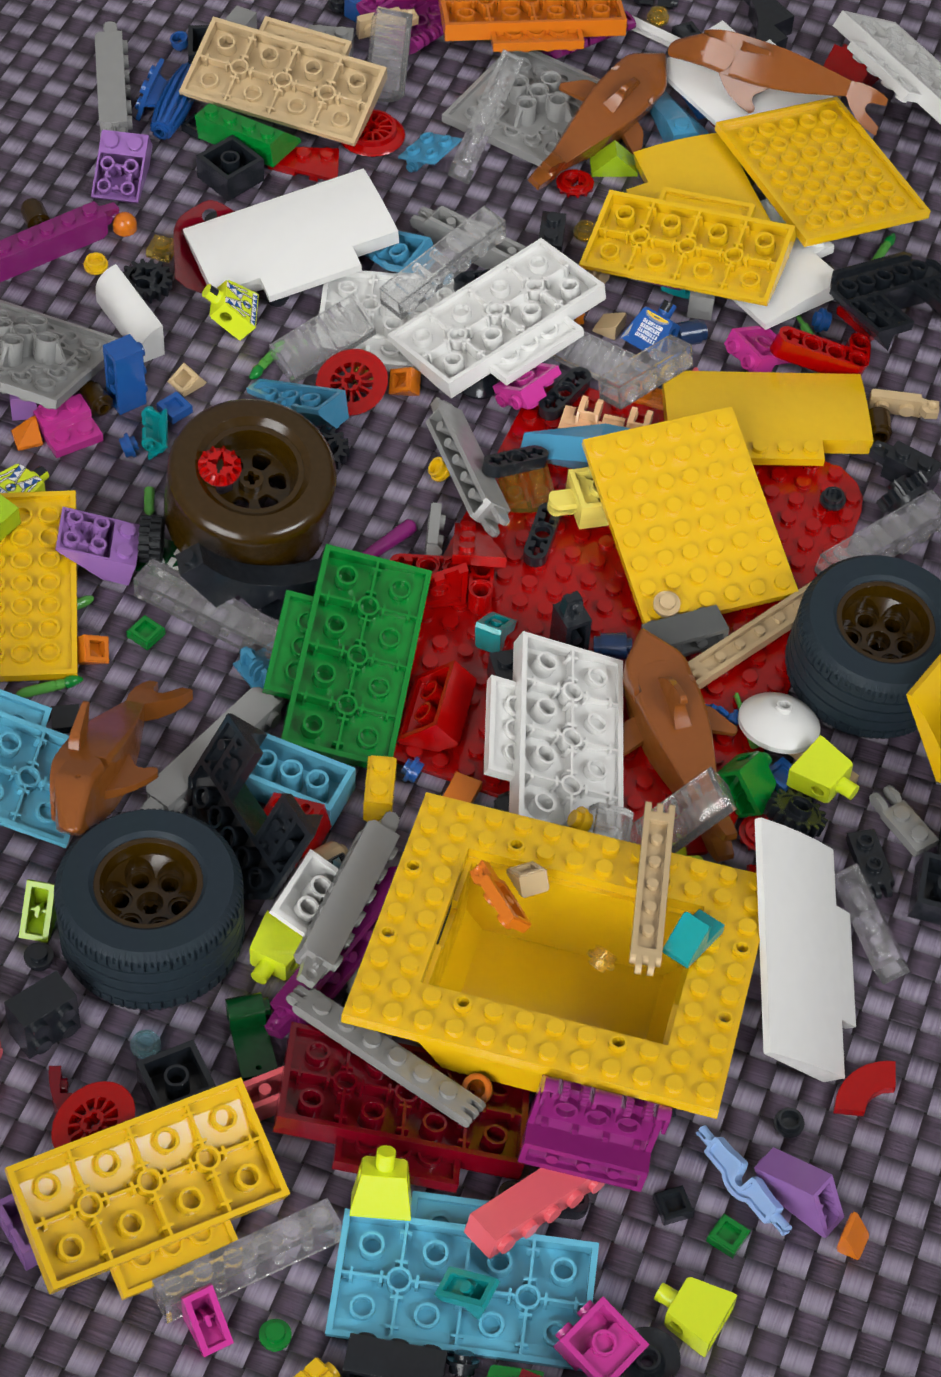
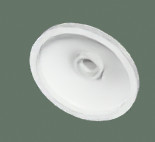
M765 692L753 695L742 703L738 712V724L744 735L756 745L772 752L781 754L804 752L820 735V723L815 713L804 702L787 694Z

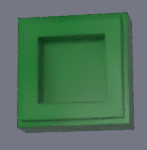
M146 615L126 631L127 638L147 651L166 634L163 626Z
M723 1214L707 1236L706 1242L733 1259L749 1237L751 1230Z

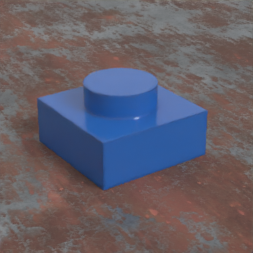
M177 391L156 403L159 413L165 408L167 409V420L172 424L193 413V406Z
M784 757L780 758L769 768L776 780L775 790L782 789L786 792L787 789H791L786 784L792 764Z

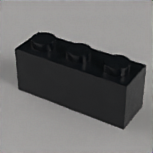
M367 1332L359 1334L350 1333L342 1377H444L448 1351H444L440 1347L431 1344L423 1346L412 1345L406 1340L399 1338L391 1340L380 1339L374 1334Z

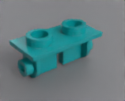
M147 406L141 412L142 425L145 426L142 428L141 444L148 451V459L151 460L168 448V420L166 408L159 413L153 407Z

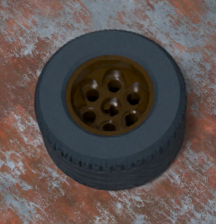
M883 555L854 556L838 561L821 571L812 580L802 596L786 644L785 664L787 676L799 700L809 706L822 722L844 733L853 734V736H863L870 739H890L905 736L918 730L906 694L941 654V580L919 565Z
M153 808L122 812V814L106 818L90 827L89 830H86L84 834L80 835L72 843L62 858L54 884V903L61 950L73 975L100 999L103 998L104 1001H108L111 1004L114 1003L117 1006L120 1005L129 1009H168V1007H178L180 1004L184 1005L186 1002L189 1003L192 1000H196L197 997H202L203 994L211 991L213 987H216L228 975L240 954L245 935L243 876L240 864L231 846L220 833L207 823L191 815L167 809L156 810Z

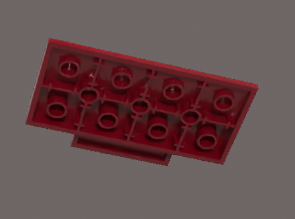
M291 1022L273 1132L335 1144L332 1169L356 1174L363 1157L376 1156L377 1149L380 1146H391L396 1150V1158L408 1161L410 1184L456 1193L459 1186L460 1169L515 1180L520 1179L525 1164L518 1162V1156L528 1119V1090L491 1081L493 1085L491 1099L485 1103L486 1107L482 1112H479L476 1119L472 1120L469 1127L465 1128L314 1026ZM398 1043L461 1086L464 1079L469 1076L440 1067L422 1047ZM469 1087V1091L474 1094L475 1091L470 1090V1087Z

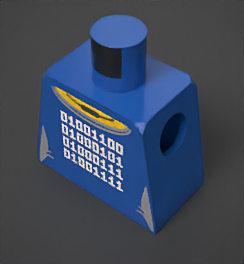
M665 299L657 312L645 306L620 338L666 364L680 330V326L670 320L677 306Z

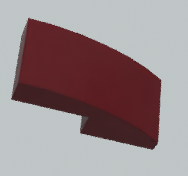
M49 1066L50 1091L54 1111L57 1114L59 1108L72 1093H68V1077L63 1078L61 1066Z

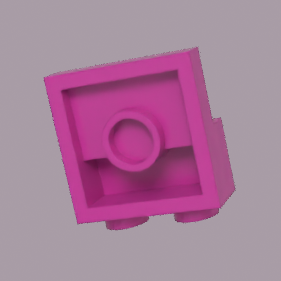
M762 326L732 328L724 343L727 352L739 359L741 366L747 369L748 372H772L775 365L790 363L775 357L771 353L770 345L776 334L770 328L767 330Z
M541 363L507 386L501 381L492 386L496 394L495 399L502 408L509 405L515 410L536 407L539 401L547 396L544 387L553 384L554 379L562 374L558 365Z
M81 394L72 395L56 410L47 409L39 405L33 411L40 434L56 459L103 441V433L93 420L91 409Z
M603 1296L595 1304L589 1300L576 1313L580 1317L576 1324L573 1326L568 1321L555 1334L559 1341L553 1348L575 1371L580 1368L587 1377H619L650 1344Z

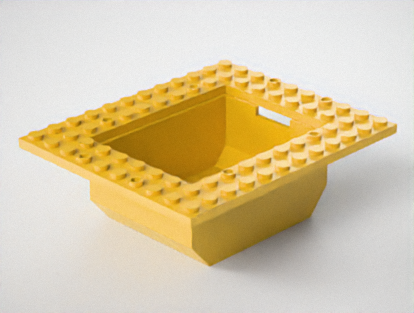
M426 792L343 1009L341 1022L419 1042L442 1068L466 1075L480 1073L488 1077L490 1081L537 1093L544 1074L717 1119L760 942L757 873L671 852L663 947L681 916L686 911L694 915L699 909L723 923L725 925L724 931L689 968L684 967L662 952L661 966L654 968L653 976L647 975L646 965H642L641 974H634L635 964L629 963L640 844ZM481 860L490 863L498 878L505 881L532 923L525 933L513 928L510 930L506 929L498 921L497 916L499 914L495 907L485 900L483 888L474 884L470 871ZM533 861L547 869L549 890L523 898L514 887L506 870ZM452 901L451 909L447 921L445 923L441 938L439 940V943L436 944Z

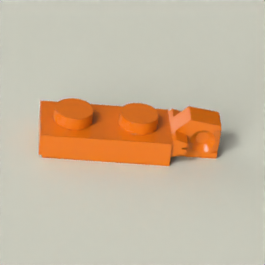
M481 860L470 871L474 884L483 888L485 900L495 907L499 914L497 919L506 929L510 930L513 928L525 933L532 923L505 881L498 878L490 863Z

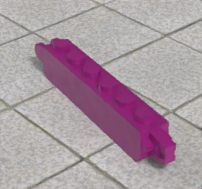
M92 201L0 240V283L104 239L108 234V225L113 222L114 217L120 211L119 207L114 202L98 206L95 201Z
M397 866L388 868L380 884H375L373 889L377 893L368 906H364L363 911L366 912V915L357 928L353 927L351 932L355 936L346 950L342 949L340 955L344 958L335 972L330 970L313 987L331 1000L336 997L362 962ZM300 966L270 1002L274 1012L264 1026L270 1036L283 1039L290 1031L291 1022L311 1025L297 1016L292 1010L293 1006L286 1000V997L298 985L308 990L311 989L296 979Z

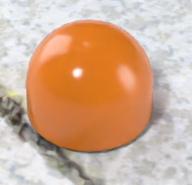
M129 212L118 213L113 219L114 233L123 237L133 235L137 231L136 218Z
M480 1073L471 1074L462 1083V1087L468 1091L470 1087V1090L475 1091L474 1095L485 1103L491 1099L493 1085L485 1075Z

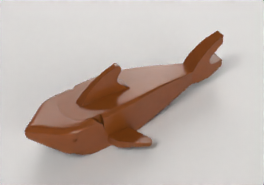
M719 29L704 30V33L677 39L668 48V54L672 58L697 64L718 72L722 84L730 97L748 113H752L755 110L752 102L753 97L768 89L801 94L845 96L856 120L863 128L876 136L878 126L866 113L865 107L869 103L886 106L888 101L885 95L867 84L851 81L785 48L733 31Z
M632 53L626 55L597 84L590 80L561 83L559 85L561 92L583 103L569 121L552 152L531 174L527 181L537 190H540L550 184L561 171L594 156L614 140L618 142L622 139L628 151L633 155V152L642 150L643 130L639 122L653 108L666 89V54Z
M642 628L627 656L623 673V693L626 698V711L629 720L623 724V757L641 746L660 778L698 825L703 843L712 858L717 862L734 859L731 840L737 839V831L730 816L720 809L712 734L735 736L738 728L715 709L705 705L700 688L685 656L674 646Z
M149 680L134 687L128 694L126 701L89 720L90 702H82L70 736L54 756L51 765L52 821H55L58 832L75 836L84 834L90 827L105 820L112 814L125 794L135 791L158 778L157 768H142L136 765L144 722L162 718L182 709L193 700L192 689L182 687L165 693H158V682Z

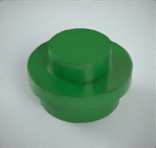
M270 1319L263 1323L259 1330L261 1345L272 1352L285 1349L292 1338L290 1326L281 1319Z

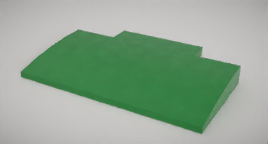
M329 544L325 545L313 596L286 590L262 693L289 699L280 739L341 763L367 768L368 756L393 757L429 589L431 570Z

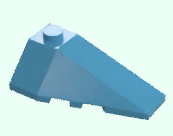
M664 91L663 95L650 110L664 143L709 134L666 91Z
M398 231L399 243L365 254L366 257L388 271L411 275H428L440 259L430 237Z
M261 378L246 388L248 394L261 400L278 403L293 409L315 426L326 425L328 430L332 427L337 429L343 422L349 419L345 390Z
M605 423L524 432L521 448L532 445L541 446L549 452L547 464L572 469L589 467L582 447L583 439L631 428Z

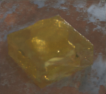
M155 234L146 249V257L169 263L174 255L173 239Z

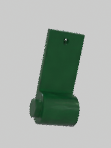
M261 992L225 999L227 1019L243 1082L277 1069L270 1035H268L264 1027L267 1023L266 1016L271 1015L268 997L263 998Z

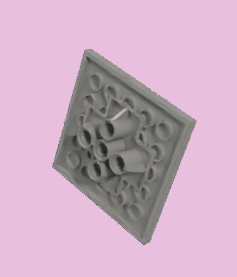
M536 50L530 52L509 51L503 53L442 114V122L539 166L552 152L569 121L583 103L561 92L559 85L563 82L590 80L597 84L600 79Z
M0 300V393H7L19 397L23 401H31L42 405L44 408L56 410L104 368L103 345L118 338Z

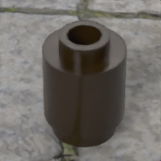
M29 198L22 203L21 215L27 228L50 220L41 201Z
M89 380L78 390V394L82 395L93 416H103L113 406V399L98 382Z
M873 407L869 409L873 443L877 440L887 443L892 435L890 412L884 407Z

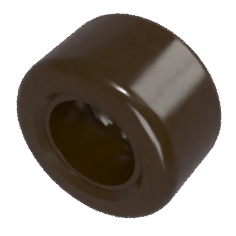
M237 399L222 402L201 411L180 430L173 442L167 462L164 518L175 546L182 552L199 542L219 556L252 565H288L310 561L321 547L328 531L337 485L336 464L331 448L325 437L313 423L293 409L278 403L258 399ZM212 446L214 448L225 446L227 450H234L236 456L241 459V474L232 483L233 490L225 494H218L216 487L204 481L198 471V460L203 451L210 450ZM223 459L218 460V463L215 464L217 466V473H220L224 466ZM269 482H271L272 484H274V485H275L276 487H278L279 489H277V488H272V487L269 485ZM264 497H269L278 504L261 508L258 501ZM237 499H241L249 503V508L240 507L233 503Z

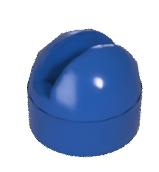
M184 31L173 33L170 36L172 47L180 52L183 49H187V33Z

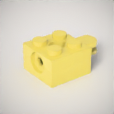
M590 468L569 469L566 489L551 491L548 496V512L555 517L574 514L579 529L608 526L609 524Z

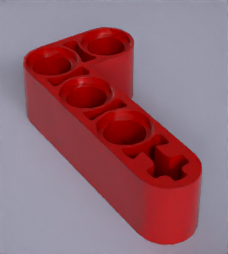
M783 326L770 345V351L781 360L819 373L861 374L862 376L870 362L871 341L866 335L856 332L850 336L845 345L793 327Z
M399 553L390 558L392 561L431 570L432 574L457 566V564H452V556ZM467 565L469 570L467 584L468 609L474 614L484 615L491 610L494 567Z

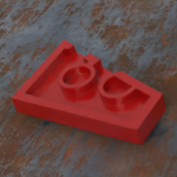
M473 521L455 523L452 564L460 565L466 562L467 565L506 568L507 557L481 524H476Z

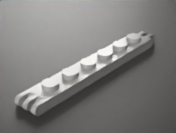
M298 985L286 997L287 1002L293 1006L292 1010L297 1016L461 1126L469 1127L472 1120L476 1119L479 1112H482L486 1107L482 1099L383 1033L341 1022L344 1008L315 988L308 990Z

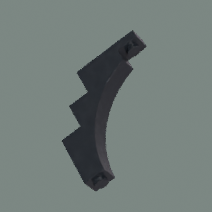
M744 0L749 5L748 18L752 23L755 38L765 42L770 39L777 46L786 49L787 35L792 34L795 16L777 0Z
M199 542L176 554L180 576L212 605L218 607L239 595L256 611L277 599L283 602L286 590L313 596L322 559L321 557L311 561L288 565H252L219 556Z

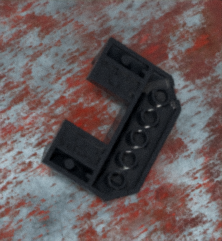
M906 252L888 255L833 270L829 294L861 328L888 351L893 336L912 330L914 321L901 309L926 302L941 315V264L929 258H926L925 262L913 259L912 254Z
M227 713L188 777V789H192V806H188V815L207 823L220 833L231 846L241 867L244 900H273L316 835L323 815L305 814L293 795L282 793L269 815H266L245 782L263 755L260 746L268 734L236 715Z

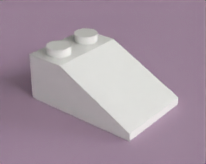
M310 849L289 876L269 913L303 937L338 868Z

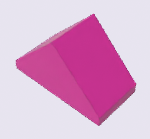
M211 1283L181 1297L183 1319L203 1357L234 1343Z

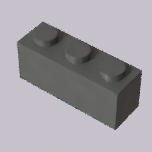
M717 605L701 607L694 611L641 624V629L648 630L674 646L685 657L706 651L729 634V627Z

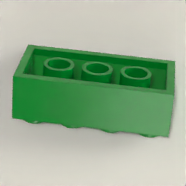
M208 103L195 115L199 139L215 145L234 135L264 159V164L270 167L277 165L301 143V138L211 103Z

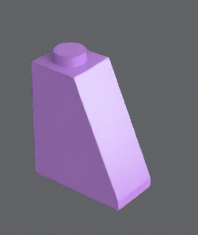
M774 1147L754 1167L756 1176L763 1179L779 1203L820 1236L826 1238L844 1218L832 1174Z

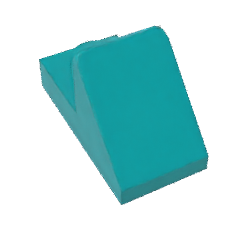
M490 612L476 621L475 646L491 653L502 651L506 636L514 631L517 620Z
M700 909L694 915L686 911L678 921L662 952L684 967L689 968L723 933L725 925Z
M449 1266L434 1295L440 1301L465 1307L476 1319H480L500 1281L494 1277Z

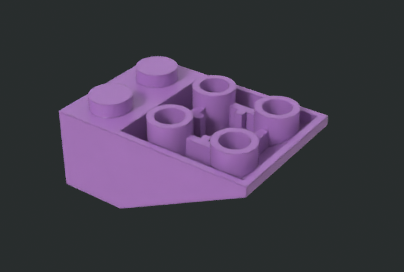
M102 130L91 198L139 203L149 170L153 147L149 135Z
M62 507L55 550L102 580L129 586L137 562L140 525Z

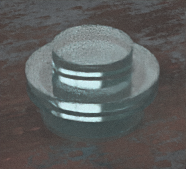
M141 1030L131 1039V1052L139 1059L152 1056L160 1052L161 1040L153 1031Z

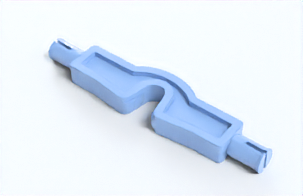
M706 1125L700 1127L696 1135L707 1146L704 1153L722 1173L724 1185L729 1193L737 1200L746 1202L764 1224L772 1223L782 1236L788 1234L792 1226L780 1214L784 1208L773 1196L763 1179L753 1176L743 1184L742 1177L748 1167V1162L733 1149L724 1137H715Z

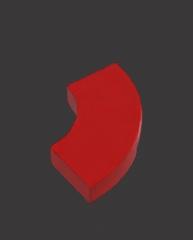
M896 1061L873 1062L852 1072L838 1090L833 1113L864 1117L866 1106L872 1098L884 1093H894L896 1088Z

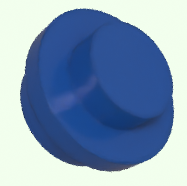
M820 308L818 312L815 311L812 317V326H814L816 332L829 329L832 313L828 312L826 308Z
M125 433L124 437L119 438V442L126 458L130 456L135 458L137 457L136 451L140 450L135 436L129 437L128 433Z
M416 756L414 761L408 758L400 772L405 775L402 781L407 782L408 780L414 784L425 765L419 761V757Z

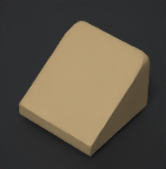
M627 313L603 314L593 328V332L615 340L625 327Z
M185 363L167 381L184 397L207 383Z
M533 861L506 870L514 887L523 898L549 890L547 869Z

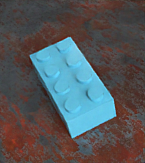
M268 734L260 746L263 755L245 782L257 801L264 804L268 803L274 792L292 794L293 797L325 804L331 826L333 827L355 790L356 768Z

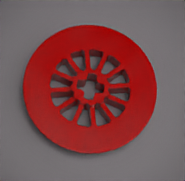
M373 109L355 147L344 143L341 144L349 151L358 155L368 157L383 156L394 152L403 144L405 130L402 124L388 113Z
M348 349L334 354L321 366L316 378V386L346 391V399L350 396V401L347 402L349 416L365 413L376 406L383 398L388 385V374L383 362L373 353L362 349ZM351 367V371L348 373L346 368ZM343 371L345 375L341 376L339 373ZM353 380H356L357 385L354 384L352 388H349L348 383H352ZM360 392L367 394V396L363 398ZM355 395L359 397V401L354 402Z
M110 1081L91 1083L74 1092L62 1104L54 1118L51 1131L54 1148L135 1118V1104L130 1092L122 1085Z

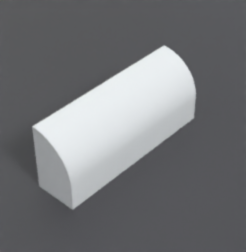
M117 264L111 266L97 281V303L122 336L131 334L136 342H140L145 350L144 362L165 355L163 325Z

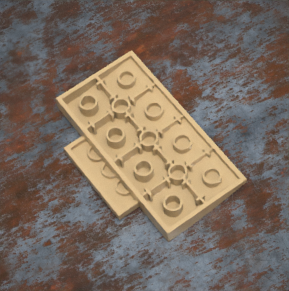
M265 16L259 30L213 17L182 83L179 94L355 147L388 78L387 67L348 56L352 48V41Z

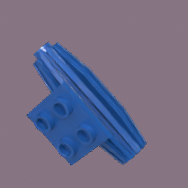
M160 58L157 65H152L147 76L149 81L144 80L141 86L140 93L143 96H139L135 109L138 110L136 120L140 121L146 108L153 107L154 112L150 130L155 137L166 140L171 138L185 121L195 99L179 94L191 64L183 63L166 81L160 75L164 59Z

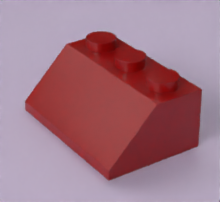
M456 660L415 676L397 736V742L402 745L436 752L458 745L462 738L461 734L468 716V709L474 695L477 679Z

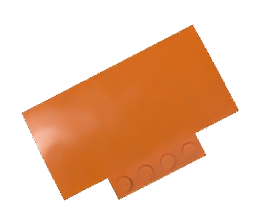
M438 0L445 41L491 40L493 52L575 51L577 49H584V37L626 36L627 18L621 0Z

